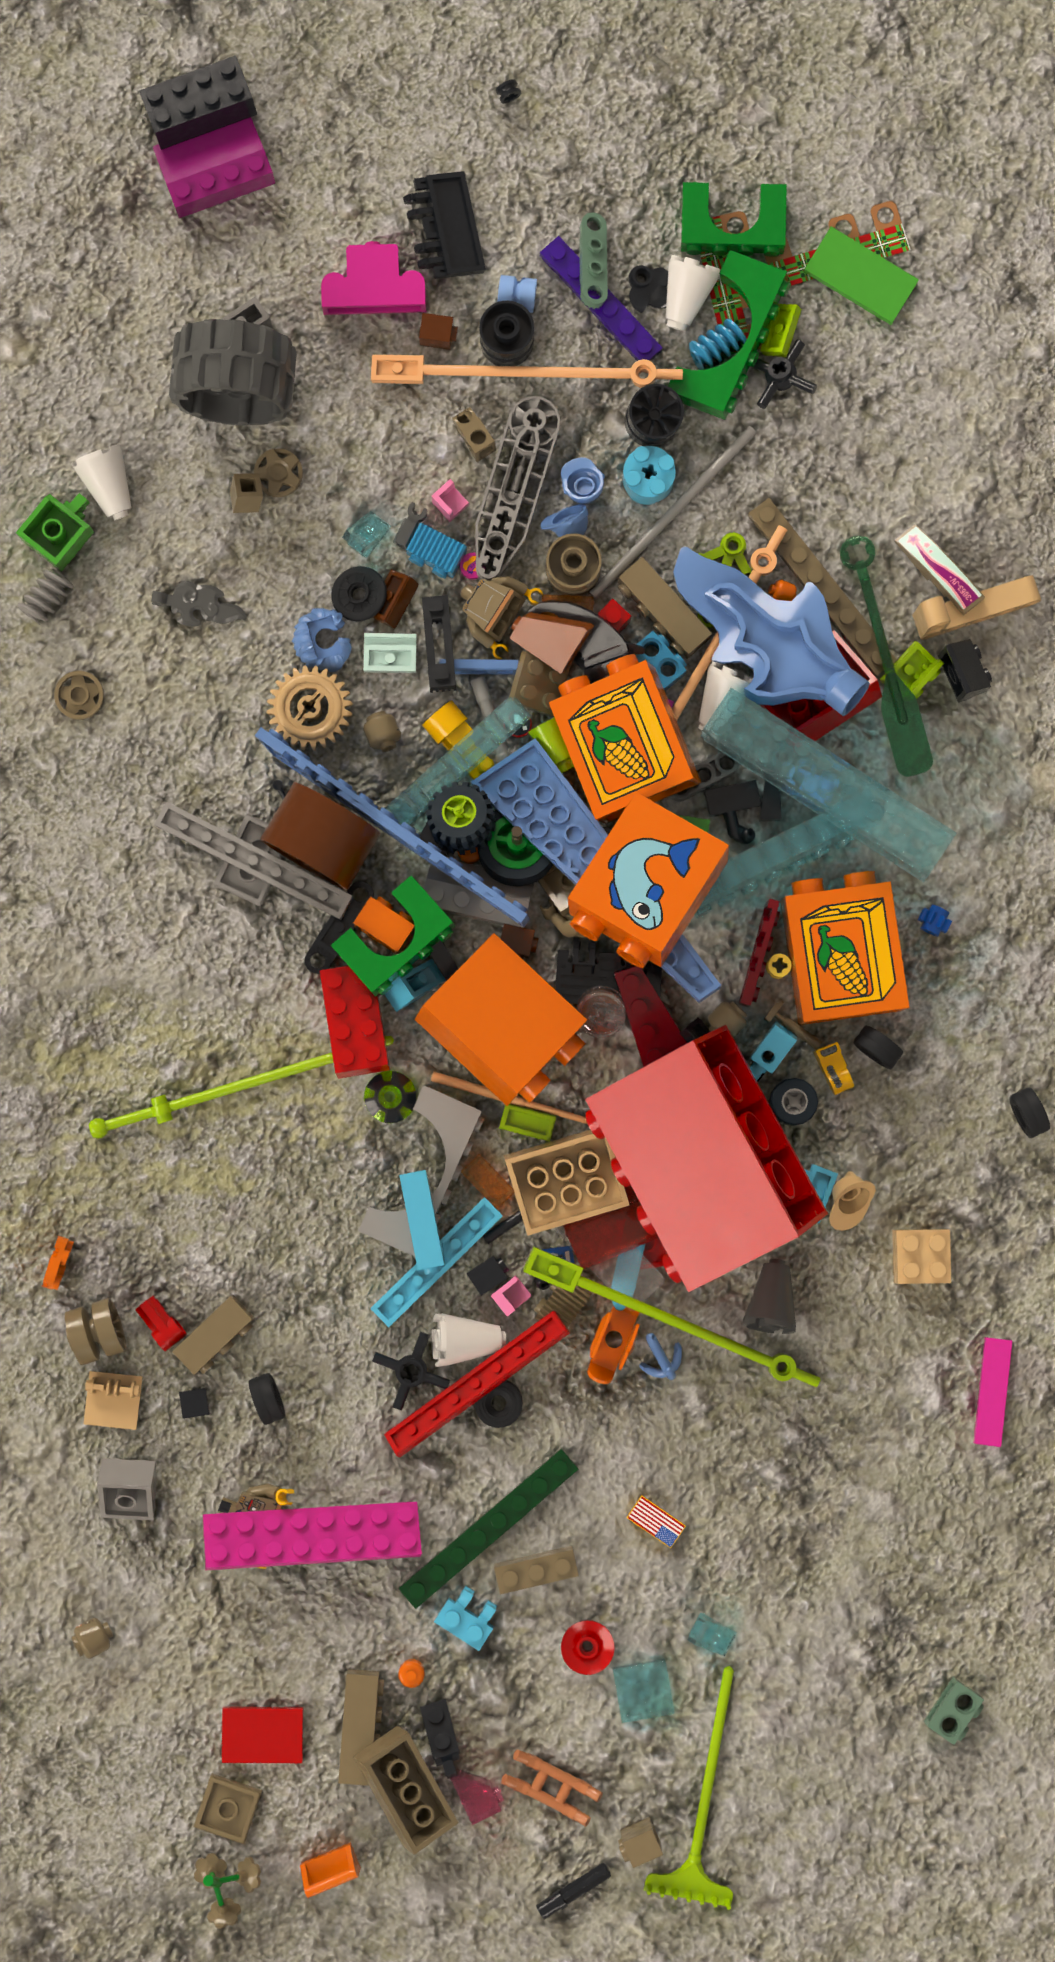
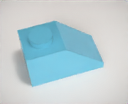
M430 959L412 969L406 976L402 978L399 976L392 982L393 987L384 995L394 1010L398 1012L444 983L446 979L433 959Z

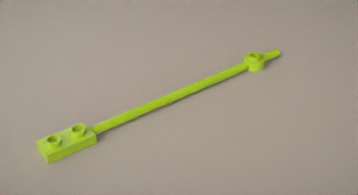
M534 1246L523 1269V1272L572 1293L577 1285L768 1367L769 1373L779 1381H788L793 1377L814 1387H817L820 1383V1377L797 1368L794 1359L787 1354L778 1353L773 1357L585 1278L581 1276L584 1268ZM780 1362L785 1363V1368L782 1371L777 1369V1365Z

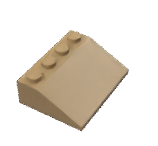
M587 1130L504 1155L527 1236L629 1206L625 1188L619 1183L613 1173L611 1160L615 1155L606 1138L598 1139L591 1130Z

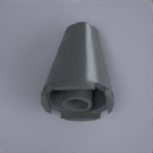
M770 1259L769 1263L763 1264L743 1318V1326L747 1325L749 1329L767 1333H774V1331L783 1329L782 1334H793L796 1332L790 1267L785 1265L784 1260Z

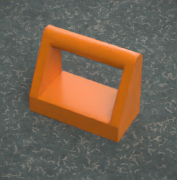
M351 1842L301 1863L300 1868L306 1897L310 1898L359 1877L361 1867Z

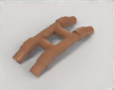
M517 1749L514 1752L513 1759L537 1770L538 1773L532 1785L507 1774L503 1775L501 1783L542 1802L586 1827L591 1817L566 1802L569 1793L574 1788V1790L590 1797L596 1802L600 1801L603 1793L586 1781L572 1776L535 1755ZM548 1775L562 1782L556 1797L541 1790Z

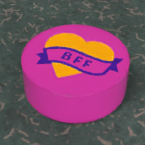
M476 553L464 555L460 563L461 573L464 577L471 580L478 579L476 573Z

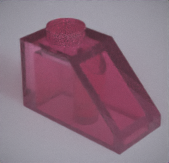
M456 1768L458 1776L450 1779L472 1825L502 1811L501 1802L504 1801V1797L498 1785L493 1787L491 1780Z

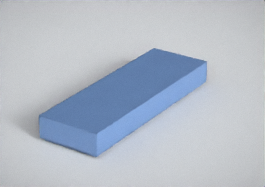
M440 659L439 664L446 663V659ZM454 659L455 674L515 675L518 666V660Z

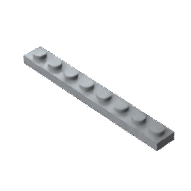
M168 802L163 806L154 824L156 827L342 920L353 899L352 895Z

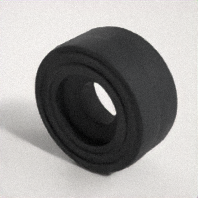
M867 1025L862 1028L853 1042L866 1056L890 1070L903 1055V1050L896 1043L878 1030Z
M1030 1087L1009 1097L1012 1111L1021 1129L1029 1138H1034L1050 1129L1047 1113L1040 1099Z
M266 1373L250 1379L249 1389L251 1397L263 1424L267 1425L285 1418L284 1405L272 1375Z
M504 1381L475 1403L478 1417L486 1425L494 1428H503L511 1425L518 1419L522 1411L523 1400L521 1392L511 1381ZM497 1395L503 1396L507 1402L506 1407L501 1411L494 1410L491 1406L492 1398Z

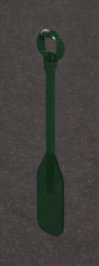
M861 535L852 536L842 544L840 559L848 569L857 571L885 672L881 701L883 720L898 772L902 776L912 777L929 771L933 765V757L917 699L898 677L893 665L867 568L875 558V546L867 537ZM860 541L865 542L866 552L870 555L866 561H858L855 565L849 563L850 557L846 548L849 545H858Z

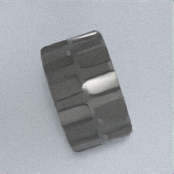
M207 319L183 325L181 332H177L174 337L169 397L172 403L179 407L180 411L210 422L247 426L267 425L268 423L281 421L286 418L287 413L292 408L297 351L292 346V341L288 336L264 325L241 320Z

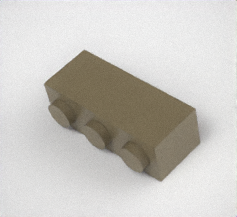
M232 1295L172 1352L193 1375L199 1371L204 1374L215 1364L212 1359L218 1353L223 1356L233 1347L234 1344L231 1340L238 1334L243 1337L253 1327L250 1322L255 1317Z
M572 1546L494 1564L500 1595L579 1576Z

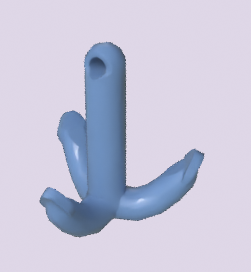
M653 1333L647 1334L646 1341L661 1369L654 1368L643 1362L639 1364V1367L653 1377H667L669 1380H674L676 1378L675 1371L678 1370L682 1359L680 1343H675L673 1359L670 1363L656 1336Z

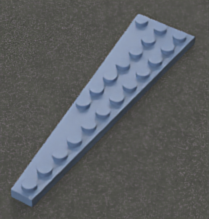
M260 727L255 737L275 758L521 926L525 927L530 920L526 914L528 909L515 900L513 903L509 902L504 898L506 894L495 886L489 888L483 883L484 879L473 871L469 874L462 869L463 865L451 856L448 859L441 854L442 850L431 842L427 844L420 839L421 836L416 833L413 827L405 822L401 825L398 824L399 821L394 818L395 816L383 807L378 810V807L373 803L374 801L363 793H360L358 796L357 792L341 778L337 781L328 769L320 764L316 766L306 754L298 749L295 751L291 748L289 743L273 729L267 732Z

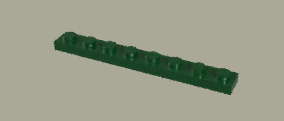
M562 1448L559 1449L399 1586L398 1589L412 1606L417 1609L579 1470Z

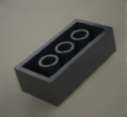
M236 55L139 90L161 150L257 115L252 95Z

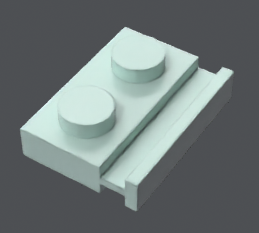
M364 633L363 671L372 673H416L417 634Z

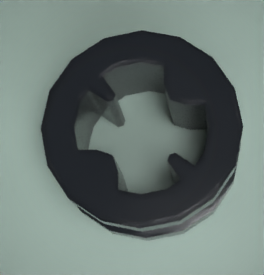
M515 79L505 81L496 88L497 95H501L499 99L502 104L512 102L521 95V90L516 88L518 83Z

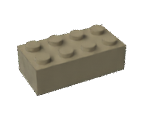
M394 1727L353 1756L401 1844L412 1854L415 1855L459 1823L410 1734L401 1727Z

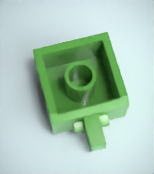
M80 493L71 503L66 501L64 504L49 494L17 530L16 534L25 544L62 572L94 533L91 526L83 521L85 518L83 511L90 503Z

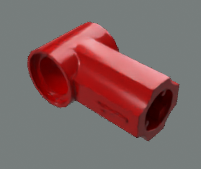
M154 1295L135 1309L152 1331L151 1335L164 1351L170 1349L187 1335L181 1324L168 1314Z

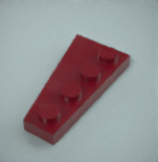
M769 899L765 903L738 1005L750 1007L752 1002H757L760 987H756L758 978L763 977L767 962L763 960L766 951L770 952L774 937L770 935L773 926L776 927L779 920L780 911L777 910L780 901Z
M631 966L614 972L643 1067L687 1044L686 1040L679 1034L680 1030L642 968Z

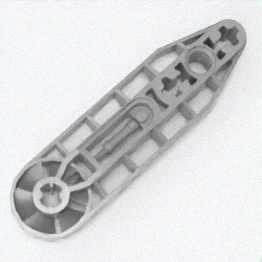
M530 396L523 398L514 405L509 414L475 524L476 573L479 580L485 579L490 581L492 578L501 577L526 542L560 429V416L557 408L551 401L543 397ZM539 403H542L541 410L537 408ZM556 416L557 421L546 424V417ZM533 419L538 420L536 427L530 426V421L532 423ZM508 430H510L513 439L506 438ZM545 431L551 437L548 440L543 436ZM552 443L550 451L543 449ZM504 444L514 447L509 464L498 463ZM520 446H522V447H524V448H526V449L533 450V451H527V450L521 449ZM538 455L548 457L543 475L533 472ZM518 457L521 459L520 465L516 468L513 483L510 487V491H508L507 487L509 484V480L513 471L516 458ZM525 460L530 461L526 472L520 494H518L517 491L522 473L524 472L523 465ZM497 468L506 472L501 489L491 487ZM530 479L540 481L535 500L525 497ZM489 493L498 496L493 514L483 512ZM523 504L533 506L527 525L518 521ZM505 516L508 517V522L505 523L502 533L500 531V520H503ZM481 517L491 520L486 538L478 537ZM515 528L523 529L525 533L516 548L510 546ZM499 540L504 546L501 550L496 551L490 548V543ZM478 543H480V544L483 545V548H482V551H481V554H480V558H479V545H478ZM507 553H512L505 563ZM490 558L494 559L493 571H491L488 575L485 574V569L483 567H486L487 569L489 567Z

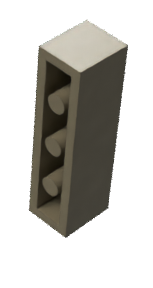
M643 557L619 576L618 583L620 586L618 589L627 599L631 597L637 603L635 606L637 611L644 618L648 616L655 623L653 628L658 634L666 635L672 642L670 646L676 654L684 655L688 659L710 640L712 633Z
M348 1669L339 1784L369 1786L353 1756L380 1738V1734H376V1723H381L382 1707L378 1706V1696H383L384 1679H380V1671Z

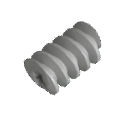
M52 567L53 572L43 571L47 580L41 578L36 580L40 588L34 586L30 588L34 596L24 595L27 605L17 604L23 613L39 625V619L43 621L49 620L44 613L45 611L55 612L51 606L52 603L61 604L57 596L67 597L68 594L64 587L74 588L68 579Z

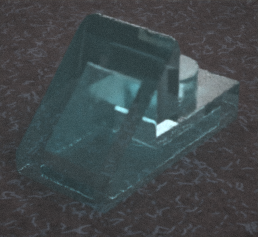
M370 511L349 527L342 538L361 555L368 557L391 526Z
M700 1613L687 1640L696 1646L725 1656L737 1632L706 1614Z

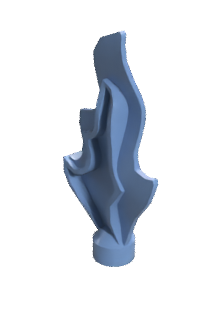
M688 547L680 549L673 571L678 592L719 633V645L711 661L720 664L742 662L753 669L754 678L744 688L747 699L759 705H778L801 699L824 700L842 716L847 715L859 703L866 693L870 682L851 669L840 653L831 629L825 598L817 586L812 582H807L802 592L792 601L776 600L739 570L705 558Z

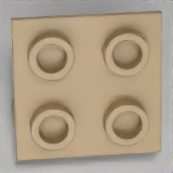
M89 1371V1380H86L85 1385L87 1397L83 1424L137 1430L143 1376Z

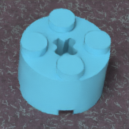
M637 447L626 459L623 469L622 482L629 497L643 505L655 504L665 499L670 494L675 480L674 460L666 451L659 447ZM648 472L653 473L650 479L645 478V474Z

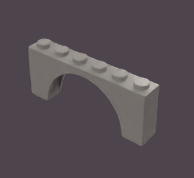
M423 1085L413 1110L425 1116L437 1129L443 1141L446 1155L442 1180L432 1194L438 1224L441 1217L440 1214H437L441 1204H447L452 1193L448 1189L451 1180L457 1181L463 1168L459 1165L463 1155L468 1157L474 1142L469 1141L473 1131L479 1132L485 1118L480 1117L482 1111ZM370 1206L358 1231L415 1256L406 1210L384 1211Z

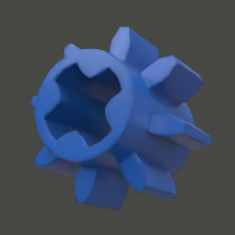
M933 904L930 909L924 908L918 918V921L922 922L920 929L936 937L939 936L940 932L946 933L952 923L951 920L947 919L949 912Z

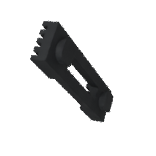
M448 595L422 597L430 693H433V691L439 692V690L445 692L446 689L448 691H451V689L457 691ZM433 622H436V624L442 622L446 658V663L443 664L435 663Z

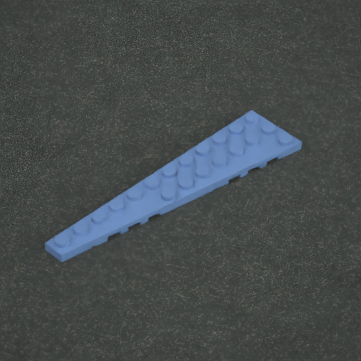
M536 738L471 781V786L475 784L479 786L480 792L484 790L492 806L514 827H520L522 834L575 885L578 883L608 834L600 823L595 820L594 815ZM682 934L662 965V968L700 1003L721 988V984Z

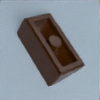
M391 569L385 579L387 588L386 601L382 609L372 618L395 629L419 584L412 577Z

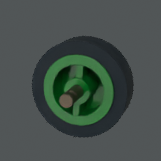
M495 810L496 821L494 822L496 828L495 831H491L493 837L490 841L485 840L486 846L482 849L478 846L482 867L494 880L508 886H526L537 882L549 872L553 863L522 834L520 827H514L500 812Z

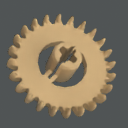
M304 665L302 673L293 668L292 677L284 673L285 682L276 681L279 690H270V693L275 698L267 700L269 705L274 706V708L267 710V714L275 716L269 721V724H278L275 731L278 733L284 732L283 739L285 741L292 738V748L300 742L301 749L304 751L307 744L310 743L312 750L315 751L318 742L323 748H326V739L336 743L333 734L336 733L343 736L344 733L340 726L349 727V723L344 717L352 716V712L345 708L352 706L353 703L349 700H344V698L350 695V692L340 691L345 686V683H335L338 677L337 674H333L328 678L327 668L319 674L318 666H314L312 672H309L307 666ZM303 690H317L314 695H306L299 700L297 705L299 713L293 718L290 708L294 696ZM326 697L329 708L325 719L314 726H303L302 724L305 721L314 722L321 717L322 706L320 702ZM314 704L316 711L314 713L309 711L306 714L305 706L311 707Z

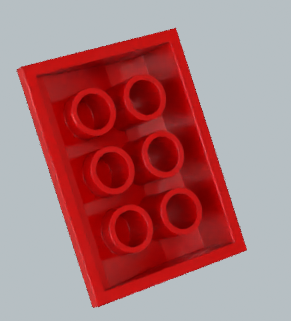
M835 630L832 632L840 653L850 668L869 681L870 685L859 703L845 716L834 710L824 700L801 699L778 705H760L776 730L795 754L882 698L878 679Z

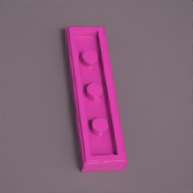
M984 1337L974 1444L1001 1447L1012 1340Z

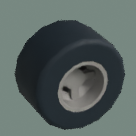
M791 1078L783 1080L774 1087L770 1094L769 1105L778 1121L785 1125L795 1126L804 1124L812 1119L817 1111L818 1097L811 1084L803 1079Z

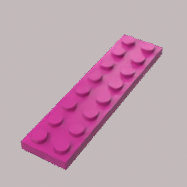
M417 1501L203 1514L202 1517L205 1571L421 1557L422 1555Z

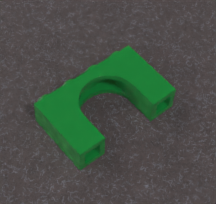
M683 182L681 252H686L689 255L712 252L713 255L723 256L732 250L745 256H751L753 253H764L767 257L784 254L786 245L787 184H761L759 191V218L757 222L745 232L730 234L717 228L709 216V183Z
M412 875L391 892L399 904L412 917L415 925L413 940L403 952L393 956L376 954L365 945L351 928L331 944L332 948L375 997L379 993L381 995L387 993L393 987L392 982L397 977L401 976L402 978L414 968L412 966L413 963L419 958L421 960L427 958L434 949L432 947L436 943L446 941L454 933L452 930L455 928L453 921Z

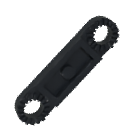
M362 881L355 882L346 892L353 896L357 888H365L368 891V898L364 902H358L353 897L342 920L331 915L305 956V965L310 972L320 974V970L329 969L338 956V953L332 948L331 944L350 928L354 931L356 927L353 922L370 896L374 898V891L368 883ZM320 953L324 955L325 964L323 967L314 968L311 965V957L314 954Z

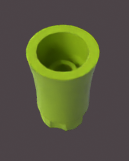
M555 717L528 732L533 739L536 738L562 774L574 768Z

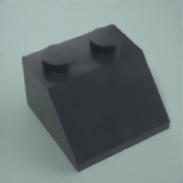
M971 639L951 643L943 648L938 658L944 663L942 667L958 703L987 692L991 688V675L987 668L983 669L979 660L982 658L980 649L976 644L973 645Z

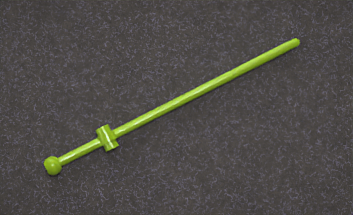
M385 1036L386 1046L392 1045L394 1038L392 1036ZM331 1052L172 1101H167L166 1094L150 1099L152 1107L106 1121L102 1118H95L90 1121L89 1130L93 1138L100 1139L105 1137L109 1130L152 1117H156L157 1123L161 1124L173 1120L171 1112L334 1063L333 1055Z

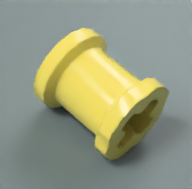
M775 954L767 961L766 971L772 978L781 979L791 971V960L784 954ZM777 960H781V965H785V969H782L780 973H777V969L772 967V964H775Z

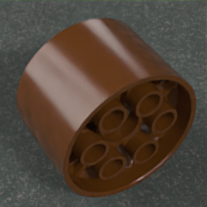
M293 782L260 840L305 870L347 891L381 833L368 822L338 803L302 784Z

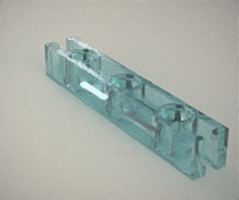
M516 697L507 698L386 806L385 809L395 816L394 818L399 821L398 824L401 825L405 822L411 825L429 809L428 803L430 800L434 801L433 794L436 791L441 793V787L446 785L450 788L453 782L459 783L532 718L531 714Z

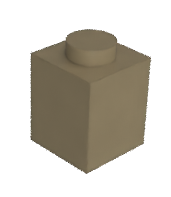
M260 473L233 474L230 487L233 513L259 512L263 498Z

